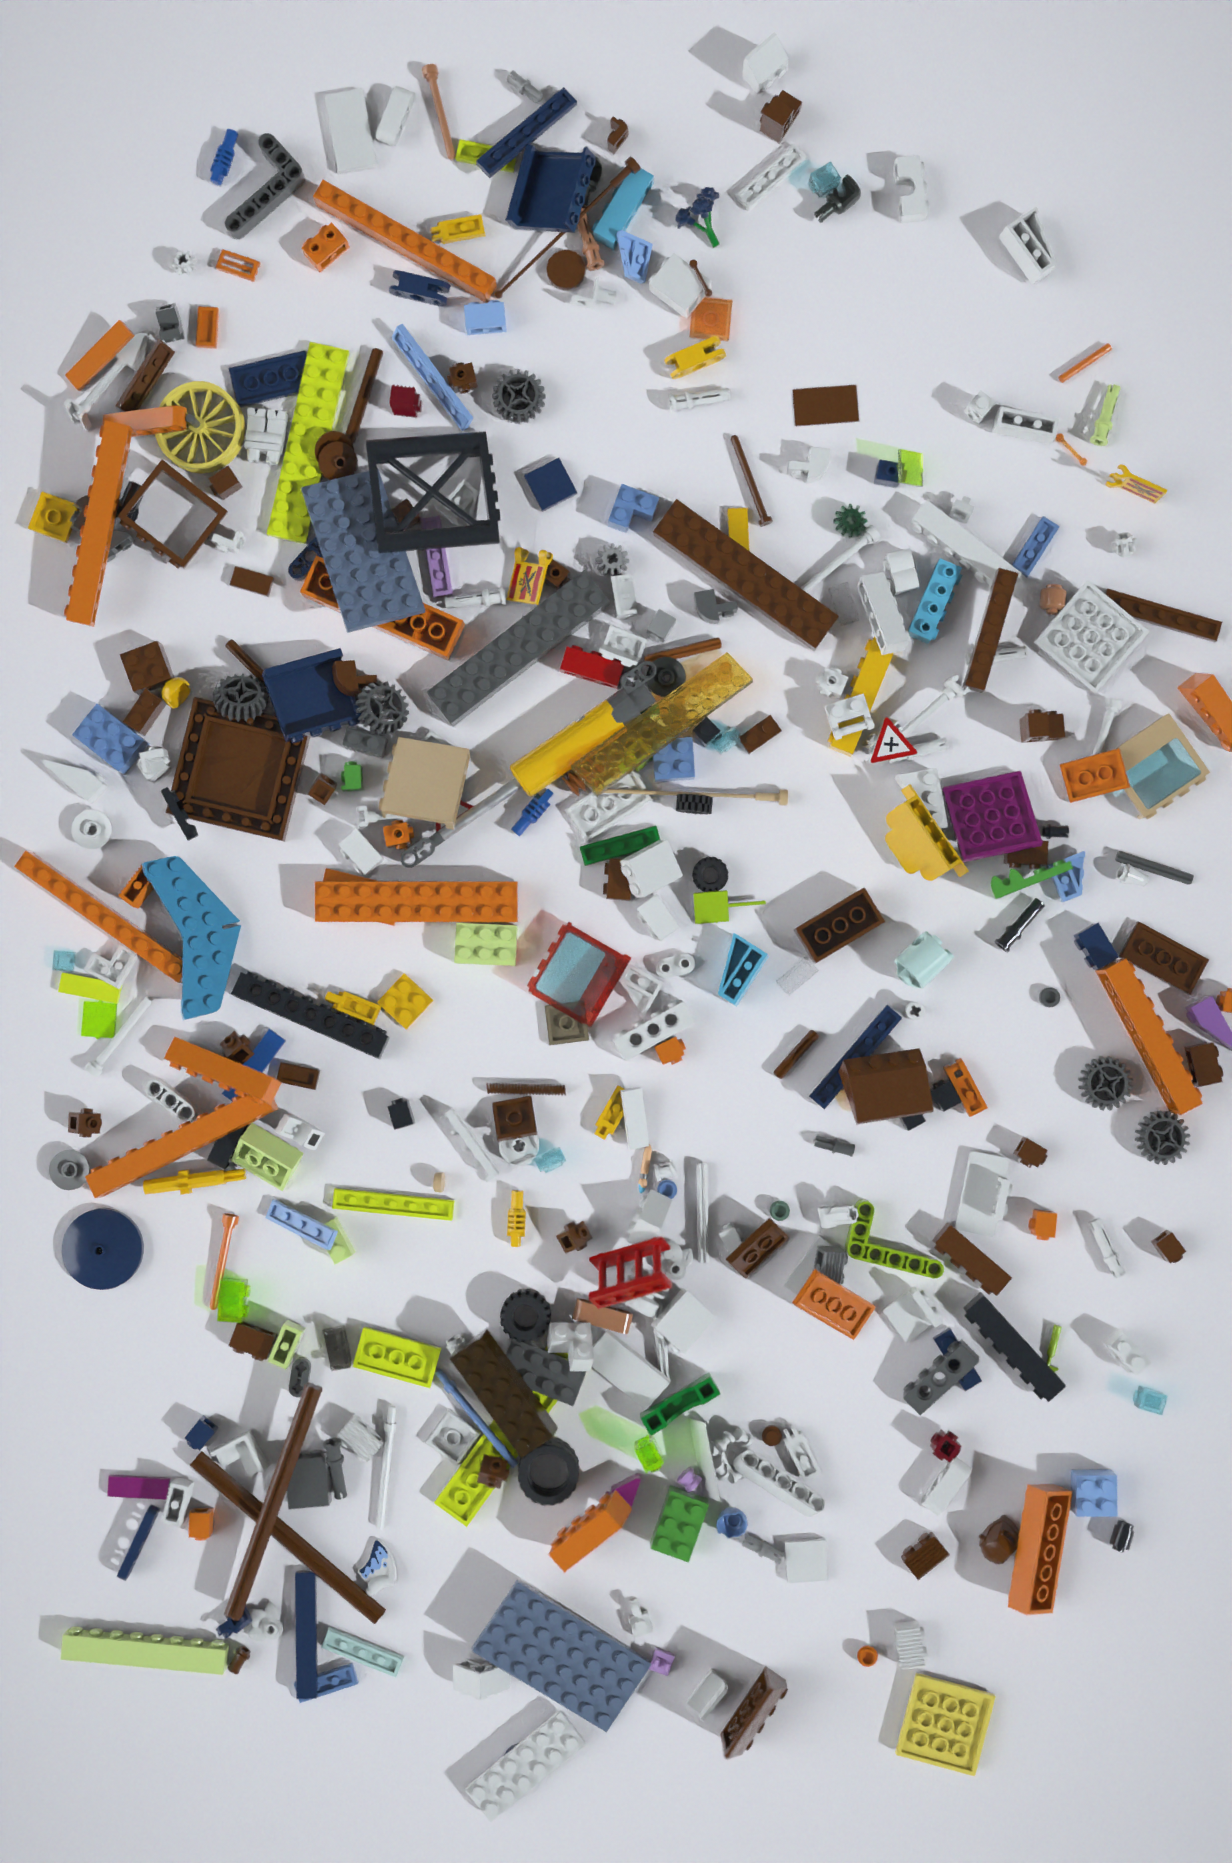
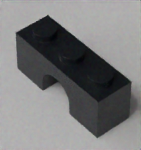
M940 1079L932 1084L933 1088L930 1089L932 1101L938 1105L941 1111L945 1112L961 1103L958 1094L949 1080L944 1081ZM923 1114L899 1118L907 1131L926 1122Z

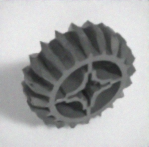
M519 368L517 369V374H513V371L510 370V376L503 373V381L497 379L498 386L493 387V391L496 392L492 394V399L495 400L493 405L498 407L497 413H503V419L509 417L511 423H513L514 419H517L518 424H521V419H525V422L528 423V417L530 416L532 419H535L536 415L534 412L540 414V407L545 406L543 400L546 399V394L542 393L545 391V388L540 386V379L535 380L536 376L534 373L528 376V370H525L523 374H521ZM515 383H522V384H521L520 386H518V387H515V386L512 385V384H515ZM529 387L535 392L533 402L527 396ZM505 391L511 397L508 406L503 401ZM522 394L523 398L516 399L515 395ZM520 406L526 407L523 410H516Z
M244 673L241 676L234 674L233 677L227 675L226 680L221 679L216 684L213 692V703L223 717L228 716L230 720L235 718L238 722L240 719H244L247 722L248 718L254 720L256 715L261 716L262 711H265L268 703V691L264 683L260 682L258 678L253 679L252 675L248 677Z
M377 681L376 683H370L367 687L365 686L362 692L358 694V700L355 704L359 706L356 712L361 713L358 720L365 721L363 727L369 725L370 731L376 729L377 734L383 732L384 735H388L390 732L395 733L397 729H401L404 725L403 723L408 719L406 716L410 712L406 709L409 703L404 702L406 696L400 695L402 689L395 690V684L389 687L388 681L383 684L381 681ZM372 695H382L384 698H375ZM382 717L387 718V719L390 718V719H392L393 721H383V720H381V718H382Z
M1100 1056L1098 1061L1092 1059L1091 1063L1093 1066L1086 1063L1085 1067L1088 1070L1080 1071L1081 1074L1085 1075L1084 1078H1078V1081L1083 1082V1085H1079L1078 1089L1085 1090L1080 1094L1081 1097L1088 1096L1085 1102L1088 1104L1092 1102L1093 1108H1097L1099 1105V1109L1103 1111L1105 1107L1111 1111L1113 1105L1116 1108H1120L1119 1101L1126 1103L1127 1101L1124 1096H1131L1127 1092V1089H1133V1086L1128 1085V1082H1132L1134 1079L1127 1077L1131 1071H1123L1126 1064L1122 1063L1119 1065V1059H1115L1112 1062V1057L1107 1056L1106 1060L1103 1056ZM1110 1067L1117 1074L1108 1076L1101 1068ZM1096 1072L1097 1081L1091 1087V1080ZM1103 1080H1110L1109 1084H1107L1108 1087L1102 1086ZM1120 1081V1088L1116 1094L1115 1085ZM1103 1090L1110 1099L1101 1100L1094 1093Z
M1158 1110L1157 1115L1154 1112H1150V1118L1144 1116L1143 1120L1146 1123L1139 1122L1138 1125L1142 1129L1135 1130V1133L1140 1134V1137H1136L1135 1141L1141 1142V1144L1136 1146L1139 1150L1143 1149L1141 1155L1147 1156V1160L1150 1162L1154 1159V1163L1158 1165L1160 1162L1163 1165H1167L1168 1160L1171 1163H1175V1157L1181 1159L1182 1155L1180 1152H1187L1183 1148L1184 1145H1190V1142L1185 1141V1139L1191 1137L1190 1134L1185 1133L1189 1127L1182 1126L1184 1120H1178L1177 1114L1171 1116L1170 1111L1163 1113L1162 1110ZM1167 1121L1166 1125H1163L1159 1130L1152 1128L1158 1122ZM1174 1129H1175L1176 1134H1177V1140H1176V1141H1175V1140L1173 1139V1137H1172V1133H1173ZM1149 1134L1153 1137V1143L1151 1145L1153 1146L1152 1148L1150 1147L1148 1141ZM1157 1134H1163L1169 1142L1161 1141L1160 1136ZM1166 1145L1173 1147L1167 1153L1158 1154L1159 1150H1162Z

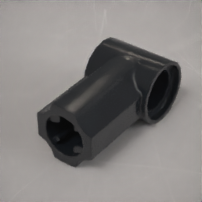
M129 481L121 500H119L116 518H118L117 516L141 487L140 484ZM142 498L127 516L134 522L138 517V507Z

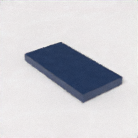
M306 350L228 368L235 399L239 407L297 395L307 357Z

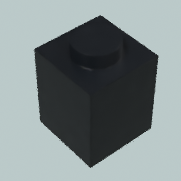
M706 716L692 730L691 734L706 747L720 734L721 730Z
M403 1098L391 1101L392 1105L387 1106L394 1130L415 1124L409 1100L404 1101Z

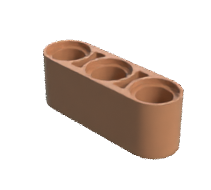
M577 1298L572 1319L576 1321L590 1323L593 1326L622 1334H628L633 1318V1313L611 1306L598 1309L591 1301Z

